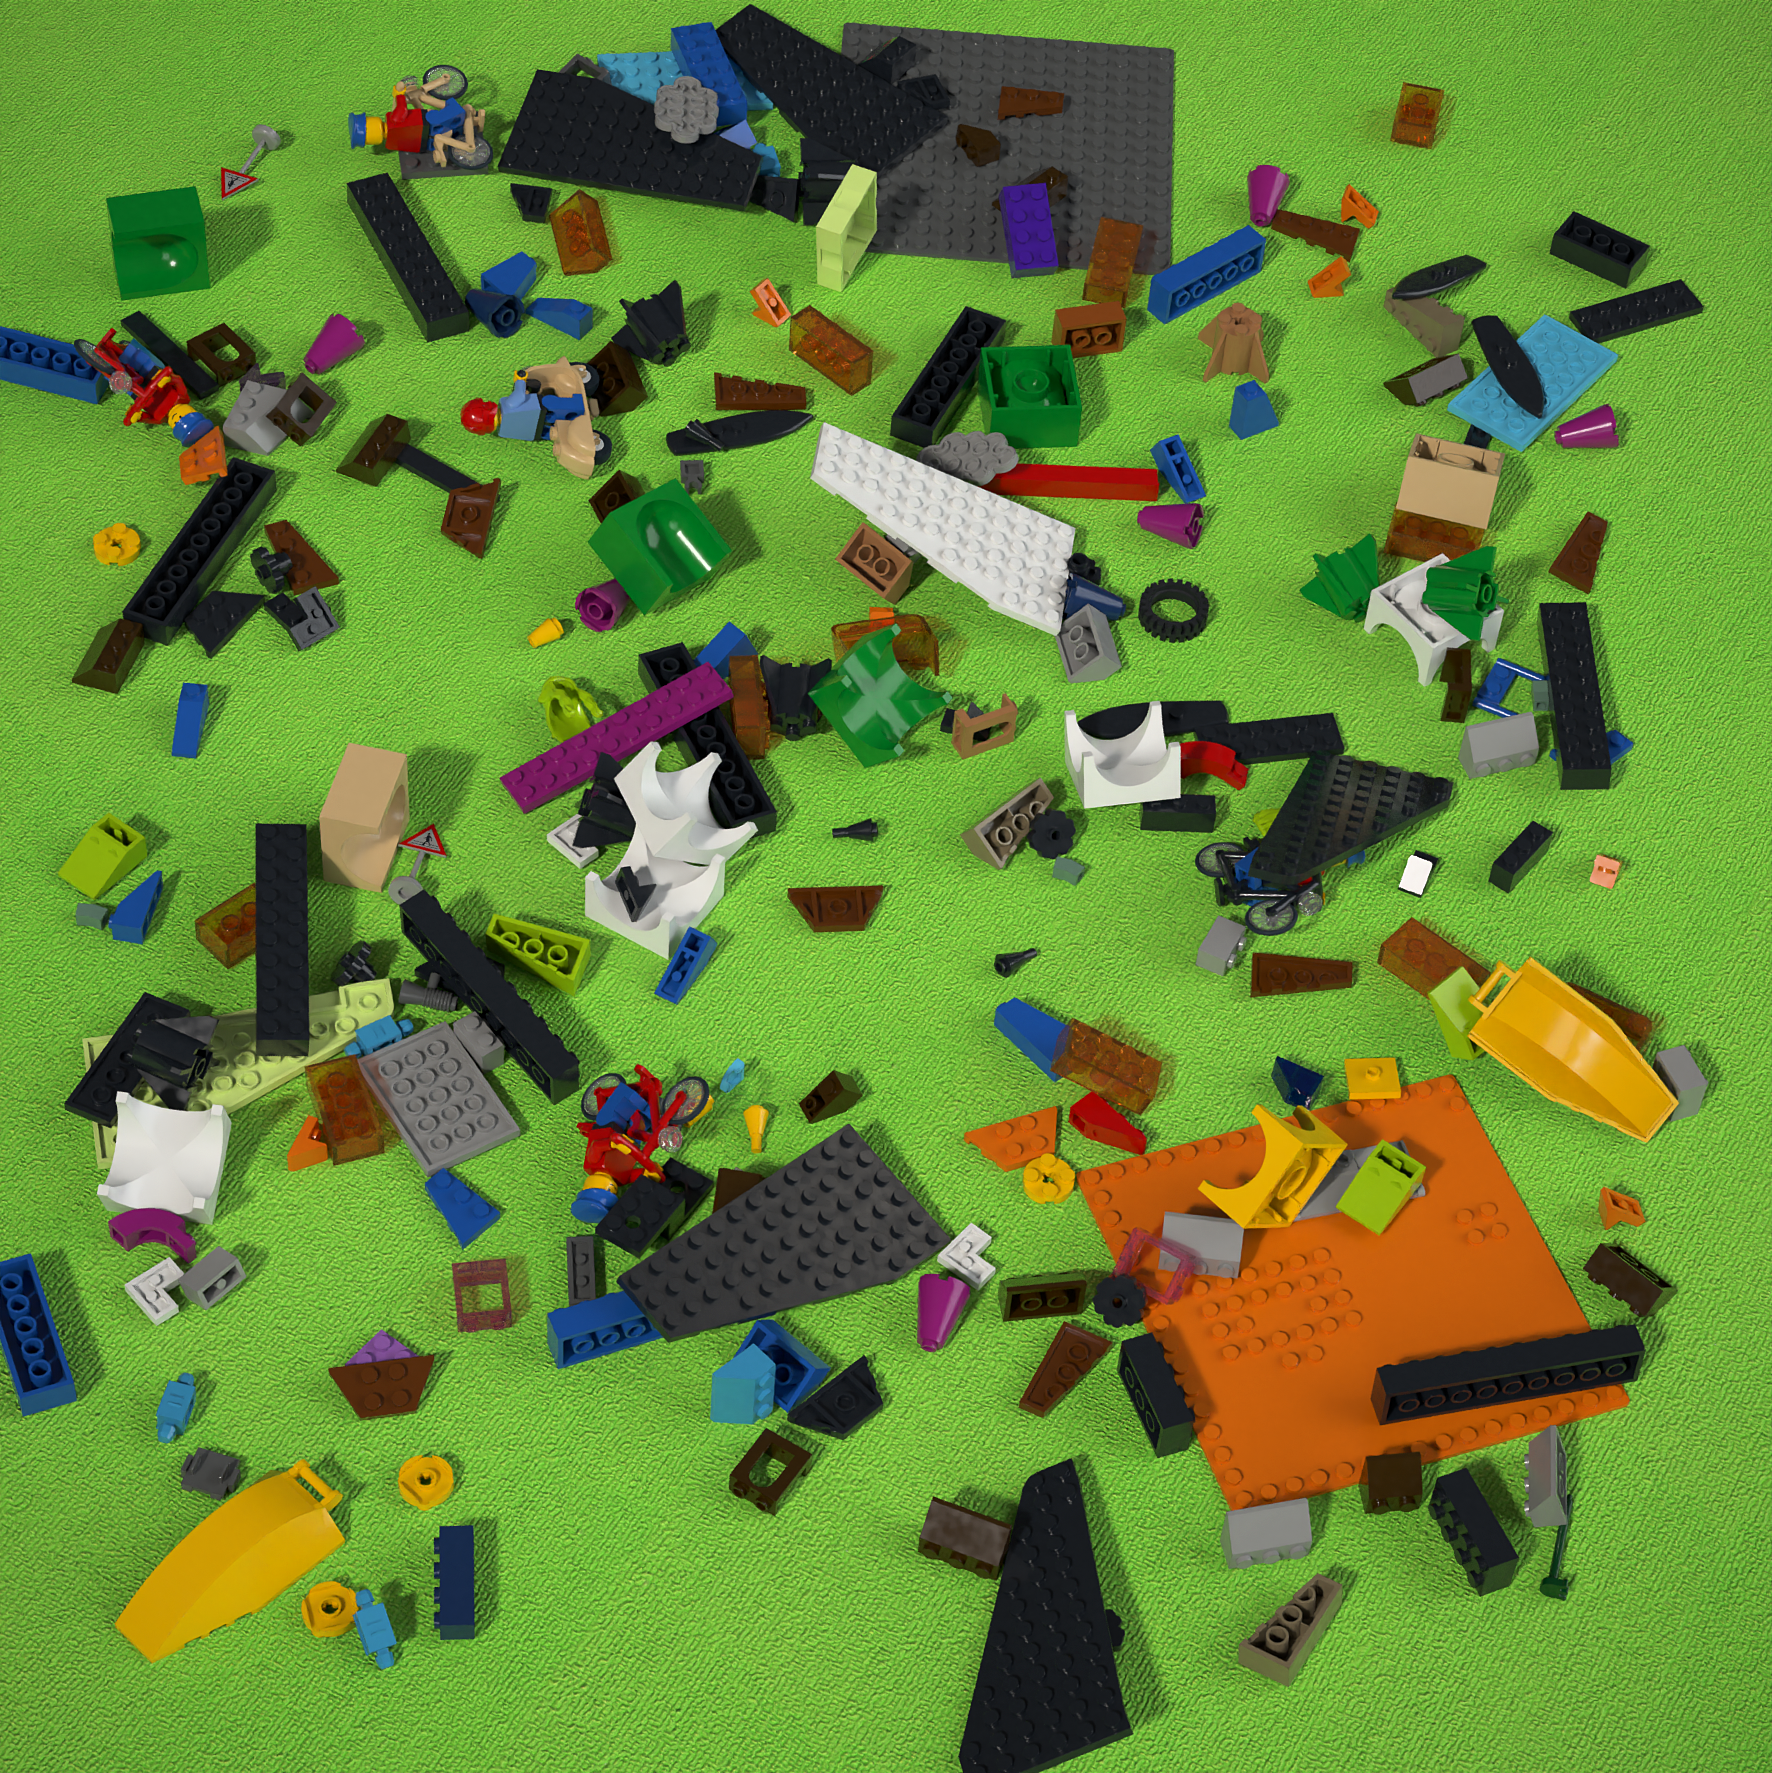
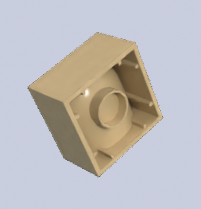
M1416 433L1408 455L1396 509L1487 529L1505 453Z
M348 743L319 816L324 881L382 893L397 854L398 845L401 843L410 819L407 754Z

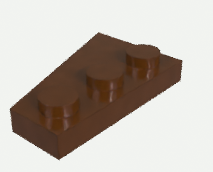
M1002 86L997 120L1005 119V116L1009 115L1021 118L1024 117V114L1034 113L1037 116L1060 114L1063 110L1064 93Z

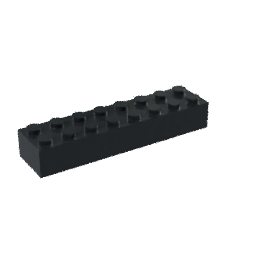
M965 306L893 413L890 436L923 448L935 445L978 380L981 347H1000L1003 343L1006 320Z

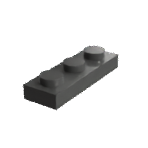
M593 1236L566 1237L569 1307L585 1300L591 1301L596 1299Z

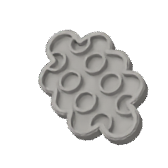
M690 76L677 78L674 81V85L660 87L656 93L657 101L654 103L656 127L663 131L671 132L672 138L680 143L695 142L698 140L699 134H709L715 131L717 125L716 118L719 114L717 93L709 88L701 87V82Z
M973 431L967 435L961 432L948 434L939 445H931L922 449L916 458V461L975 486L987 484L996 473L1010 471L1019 460L1016 450L1012 446H1008V441L1002 433L995 432L985 436L981 431Z

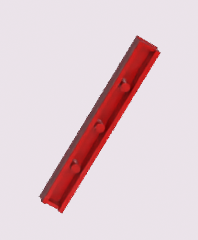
M1017 463L1008 472L996 473L990 482L983 486H977L996 495L1157 501L1159 491L1157 469Z

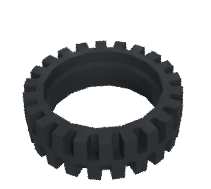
M1170 578L1165 583L1164 579L1158 581V584L1153 582L1150 587L1147 586L1140 599L1138 618L1141 626L1145 627V631L1147 633L1152 632V637L1156 638L1159 635L1161 641L1165 642L1166 638H1169V643H1174L1175 639L1182 643L1185 638L1190 641L1193 640V636L1198 637L1200 632H1203L1208 618V599L1203 591L1199 592V587L1196 585L1191 588L1192 583L1188 581L1182 584L1183 580L1177 579V583H1175L1173 578ZM1165 599H1176L1191 606L1196 615L1187 621L1170 622L1154 614L1151 606Z

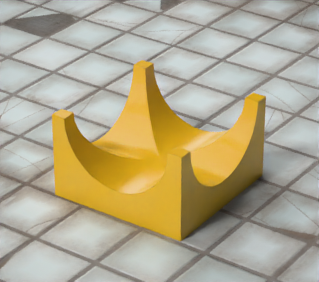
M1257 1104L1251 1113L1259 1121L1266 1140L1265 1159L1258 1174L1252 1180H1245L1239 1188H1222L1211 1183L1209 1180H1203L1198 1189L1243 1229L1290 1227L1348 1144L1302 1105H1298L1292 1113L1301 1126L1300 1129L1279 1118L1262 1104Z

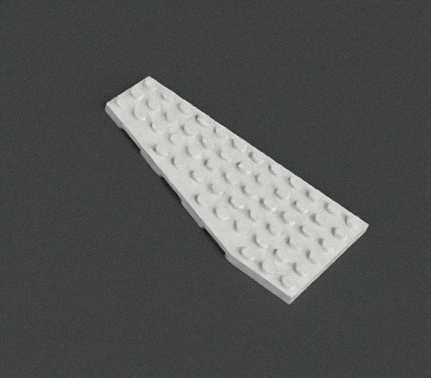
M825 422L822 424L810 479L835 496L837 493L867 515V520L895 540L898 537L929 559L927 563L953 582L957 583L959 581L989 603L988 607L992 610L1057 636L1062 623L1066 596L1065 590L1067 588L1066 580L1069 575L1067 561L1072 555L1075 535L1074 527Z

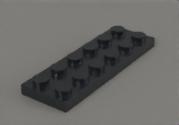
M1679 279L1570 311L1569 319L1583 336L1599 344L1700 314L1704 306L1685 283Z
M1333 713L1194 727L1193 732L1195 741L1213 742L1236 752L1234 759L1242 765L1310 758L1312 750H1326L1333 755H1342L1345 749Z
M144 992L64 1103L65 1110L112 1128L118 1120V1110L115 1102L117 1091L129 1093V1095L134 1097L145 1082L144 1077L133 1067L132 1063L127 1062L128 1053L135 1047L138 1040L136 1038L137 1029L142 1023L147 1025L155 1019L191 1017L190 1010Z

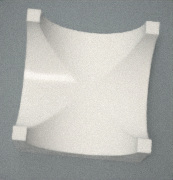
M1443 553L1373 589L1364 624V630L1369 635L1376 632L1381 623L1392 626L1402 634L1415 655L1419 670L1418 682L1424 687L1432 683L1437 669L1444 661L1447 647L1458 648L1470 641V639L1422 602V595L1426 590V572L1428 568L1450 561ZM1497 603L1494 610L1488 611L1487 614L1489 616L1484 617L1481 641L1482 648L1486 652L1495 649L1504 610Z
M1160 701L1150 702L1145 720L1135 731L1125 737L1114 740H1101L1089 736L1078 726L1074 710L1064 711L1065 763L1084 809L1180 798L1181 746L1179 742H1171L1168 745V750L1166 748Z
M651 741L614 780L653 857L710 865L712 858L718 853L725 857L726 862L758 829L753 822H746L737 828L725 829L714 819L710 810L708 796L713 773L722 762L718 753L711 752L703 760L686 769L669 773L655 771V763L662 750L658 742Z
M636 823L629 848L616 869L602 881L599 875L592 871L585 877V916L669 960L678 949L689 926L696 929L724 896L725 857L717 853L712 858L711 864L705 867L693 866L678 860L653 857ZM621 867H631L633 874L638 878L639 886L657 885L637 922H631L620 892L615 884Z
M117 1091L115 1102L118 1110V1129L115 1152L108 1177L103 1185L99 1184L97 1196L107 1211L124 1213L134 1209L155 1208L171 1212L188 1222L212 1225L232 1125L224 1106L213 1104L212 1108L206 1111L172 1110L144 1103L133 1098L129 1093Z

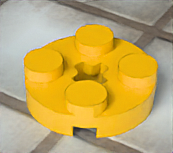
M116 523L112 527L103 529L93 537L94 554L103 564L110 565L111 562L117 563L118 566H124L135 561L140 554L141 542L139 535L133 529L126 527L124 523Z
M1049 1153L1043 1154L1040 1158L1029 1162L1025 1167L1022 1180L1024 1192L1030 1199L1040 1204H1045L1046 1201H1054V1204L1062 1203L1073 1192L1075 1172L1063 1160L1055 1158L1054 1155ZM1049 1177L1053 1179L1054 1183H1044L1043 1181L1044 1178Z
M423 1455L414 1456L407 1460L400 1468L398 1478L399 1493L407 1503L417 1506L420 1510L427 1511L443 1503L451 1495L454 1489L452 1468L439 1456L432 1455V1458H423ZM422 1477L424 1479L431 1478V1484L422 1485L420 1479Z
M335 1581L319 1583L312 1587L301 1605L302 1619L306 1627L318 1638L335 1637L353 1630L356 1625L352 1615L359 1611L355 1600V1592L350 1588L348 1590L346 1587L341 1586V1583ZM327 1605H332L333 1608H338V1610H336L332 1614L324 1612L326 1610Z

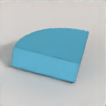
M739 1058L731 1064L723 1076L720 1089L725 1093H729L744 1079L745 1065Z

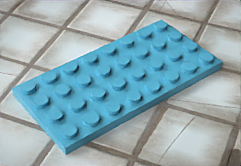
M672 51L597 54V64L599 67H604L609 71L612 86L653 105L657 101L656 93L660 87L674 85V81L682 77ZM727 55L747 100V111L773 110V103L764 93H760L747 80L740 67Z
M1545 314L1516 340L1533 365L1542 385L1544 409L1540 419L1525 411L1508 396L1497 381L1490 366L1448 404L1447 408L1449 412L1520 452L1527 448L1595 383L1618 358V354Z

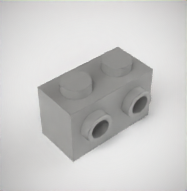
M1218 915L1198 949L1196 965L1221 976L1225 974L1228 968L1232 969L1237 959V951L1242 952L1247 938L1244 937L1246 926Z
M474 1011L453 1023L454 1034L482 1075L504 1064V1041L499 1035L496 1036L491 1031L486 1019H481Z
M218 1246L181 1276L178 1281L186 1297L204 1310H207L247 1276L238 1258Z

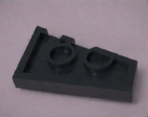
M758 175L749 201L793 223H797L801 179Z

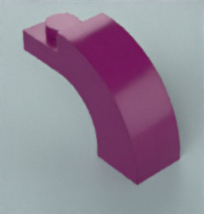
M141 1208L124 1212L108 1221L110 1237L127 1252L140 1244L156 1242L168 1246L188 1264L197 1258L196 1242L189 1233H186L185 1220L171 1212L155 1208Z

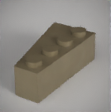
M1394 287L1386 291L1383 307L1435 357H1442L1458 350L1465 320L1464 316L1461 314L1456 316L1453 314V309L1448 306L1443 308L1435 298L1429 299L1425 296L1394 300L1392 299Z
M1317 1573L1293 1595V1599L1285 1606H1280L1269 1621L1258 1626L1255 1629V1633L1248 1640L1245 1638L1239 1644L1238 1663L1289 1687L1341 1606L1343 1585Z

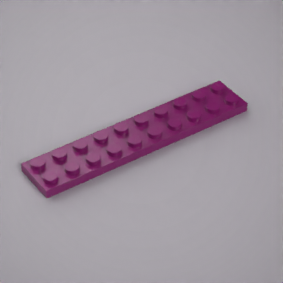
M706 662L499 778L500 782L523 814L593 776L600 752L611 755L618 762L647 746L651 741L658 740L733 698V692L711 664Z

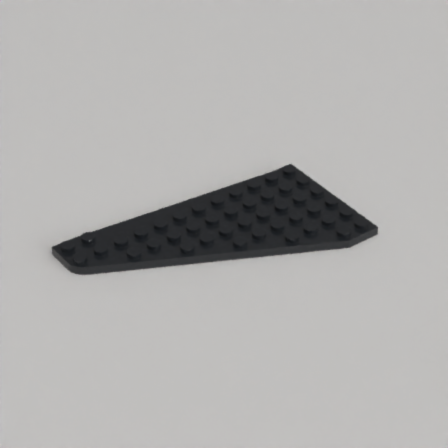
M1312 750L1308 763L1256 850L1250 864L1248 876L1285 885L1301 883L1447 808L1454 782H1449L1443 777H1428L1421 772L1402 771L1395 766H1381L1373 761L1355 760L1348 755H1333L1326 750Z
M1072 1458L1031 1475L1022 1489L958 1756L963 1773H1039L1134 1734L1123 1702L1085 1510L1086 1505L1082 1485Z

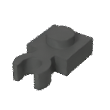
M680 460L681 483H685V491L689 494V489L695 488L697 493L701 494L702 483H704L703 460Z

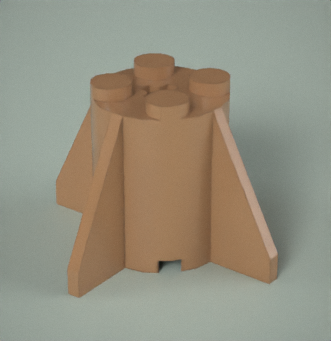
M1234 303L1232 307L1222 310L1199 332L1198 339L1213 349L1212 357L1204 372V382H1208L1220 372L1231 375L1232 372H1239V375L1250 373L1265 384L1269 380V372L1261 346V341H1263L1264 337L1261 328L1262 317L1245 307L1242 303Z

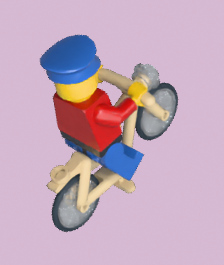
M437 65L428 69L423 76V85L420 88L419 79L415 76L408 75L397 82L392 90V112L385 114V122L378 116H366V112L357 115L351 112L348 115L350 143L353 150L355 147L364 148L365 145H380L384 139L385 148L389 150L415 153L426 152V149L433 151L434 162L440 163L441 167H446L447 162L443 150L448 152L450 160L455 165L466 170L482 169L493 159V149L486 139L474 135L473 126H477L478 132H483L485 110L479 109L478 117H475L476 110L470 104L461 107L455 99L465 94L468 88V81L461 70L450 65ZM421 103L439 108L441 110L438 111L432 109H424ZM407 104H412L414 109L408 110Z

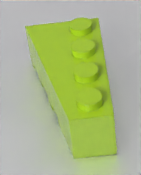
M493 914L485 934L487 950L575 997L591 956L590 939Z

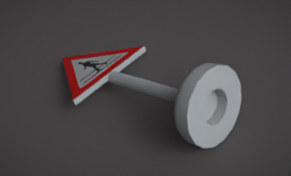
M262 124L255 126L252 131V137L258 145L239 172L221 167L222 201L259 181L258 178L245 175L244 173L262 148L272 151L281 144L279 135L272 128Z
M434 823L398 845L419 851L410 875L396 877L391 881L388 888L389 896L399 905L423 890V887L415 877L425 853L447 858Z

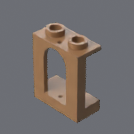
M1005 693L1002 694L1001 708L970 719L963 708L955 711L951 744L962 760L1013 742L1014 732L1016 731V715H1018L1017 705ZM999 724V728L1004 734L972 745L974 732Z

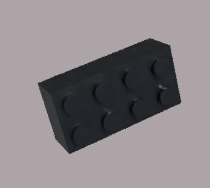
M1573 211L1554 233L1549 254L1626 289L1645 266L1650 245Z
M1152 1332L1123 1340L1117 1373L1157 1458L1188 1450L1189 1441L1192 1438L1195 1415L1192 1408H1188L1184 1401L1185 1395L1180 1385L1177 1386L1175 1382L1174 1370L1171 1364H1167L1165 1361L1162 1344L1159 1341L1156 1342Z
M1464 1468L1438 1477L1428 1505V1511L1431 1518L1438 1522L1445 1542L1450 1543L1454 1550L1457 1563L1465 1569L1470 1586L1477 1590L1480 1597L1509 1587L1519 1557L1468 1469Z

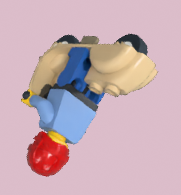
M565 356L558 359L556 364L526 366L518 372L515 370L512 393L507 397L500 398L498 405L489 400L488 402H483L481 397H476L473 400H469L462 407L460 421L465 430L470 433L484 436L485 434H491L497 429L498 435L504 438L527 441L540 440L541 438L553 440V456H556L557 462L574 476L588 480L589 476H592L594 465H601L607 462L612 453L610 438L604 433L592 429L591 421L594 420V417L599 416L597 399H586V397L594 394L597 390L599 375L592 366L582 362L569 363Z

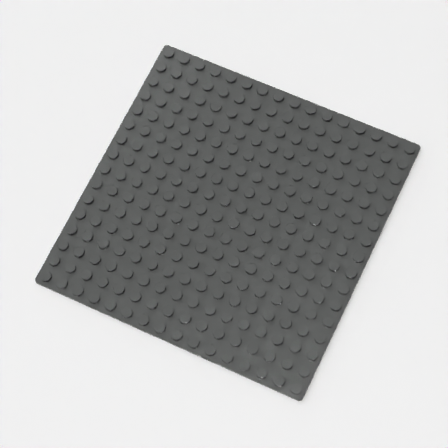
M854 22L844 24L841 56L858 64L880 44L901 36L916 44L915 64L892 85L897 87L898 81L936 74L950 99V107L937 110L948 116L947 124L877 179V231L865 252L1009 264L1001 211L993 207L992 202L999 198L1003 187L1016 186L1034 172L1053 166L1068 176L1066 197L1050 207L1058 268L1156 275L1170 268L1173 49L983 34L978 32L921 29L916 27L859 24ZM1001 87L1064 93L1062 113L1040 116L1028 113L1024 114V117L1021 118L1009 115L1005 116V119L997 120ZM964 124L991 131L1001 143L999 160L976 167L967 158L964 150L956 143L955 136L957 135L958 125Z

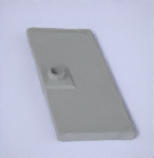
M1403 1140L1389 1143L1410 1156ZM1376 1146L1343 1151L1293 1222L1341 1213L1340 1210L1335 1208L1337 1203ZM1422 1183L1409 1199L1425 1196V1189Z

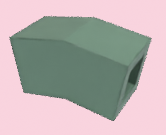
M1547 680L1532 681L1533 711H1548L1549 695Z
M1057 856L1052 877L1065 880L1076 886L1084 877L1085 867L1071 859Z
M78 903L75 915L77 925L91 926L102 930L109 920L108 909L95 904Z

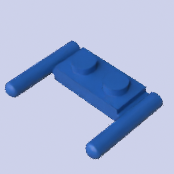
M1498 658L1480 688L1477 697H1475L1472 706L1502 718L1518 715L1515 712L1500 707L1516 675L1531 681L1545 680V676Z

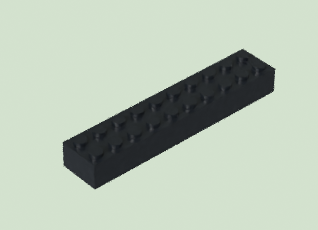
M388 172L347 183V203L427 343L469 332L468 309Z
M235 457L231 459L227 465L228 475L225 477L219 476L122 611L123 619L143 624L144 638L168 646L186 617L192 612L277 491L274 470Z
M1586 602L1539 603L1537 629L1544 676L1548 683L1549 713L1560 790L1609 789L1612 768Z
M683 642L638 655V675L649 694L697 668ZM719 706L670 732L688 767L700 762L711 752L718 753L722 762L713 773L708 796L709 806L720 826L725 829H733L744 825L746 822H753L758 831L751 838L776 831L777 811Z
M256 823L255 825L256 1056H308L307 824Z
M424 889L401 903L399 908L402 933L471 1012L475 1011L481 1019L487 1020L491 1031L496 1036L499 1035L504 1041L507 1053L555 1106L579 1090L580 1074L578 1065L580 1063L577 1056L572 1051L568 1052L561 1038L557 1034L553 1035L550 1032L546 1021L541 1016L537 1017L534 1014L530 1003L526 999L522 1000L519 997L516 988L510 981L506 982L503 979L499 968L487 961L484 951L480 947H475L468 933L456 926L453 916L441 909L437 898L433 895L430 896Z
M1632 1324L1626 1326L1618 1325L1614 1328L1603 1330L1593 1329L1579 1334L1570 1333L1562 1337L1550 1339L1541 1338L1537 1341L1526 1343L1517 1342L1509 1346L1489 1347L1485 1350L1473 1352L1464 1351L1450 1356L1440 1355L1432 1359L1420 1361L1411 1360L1397 1365L1387 1364L1376 1369L1371 1402L1379 1424L1385 1425L1635 1382L1638 1380L1646 1349L1636 1325Z

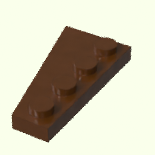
M714 372L716 410H806L805 387L783 383L769 385L764 380L755 379V382L742 380L741 376L733 375L732 378L722 377V373Z
M287 520L264 525L265 534L274 553L285 552L291 559L293 568L289 570L285 578L294 596L303 594L315 586L319 590L339 584V577Z
M1064 1321L1019 1401L1018 1408L1044 1418L1112 1349L1113 1342Z

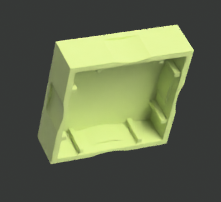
M852 164L816 226L818 285L842 292L859 259L877 231V172Z

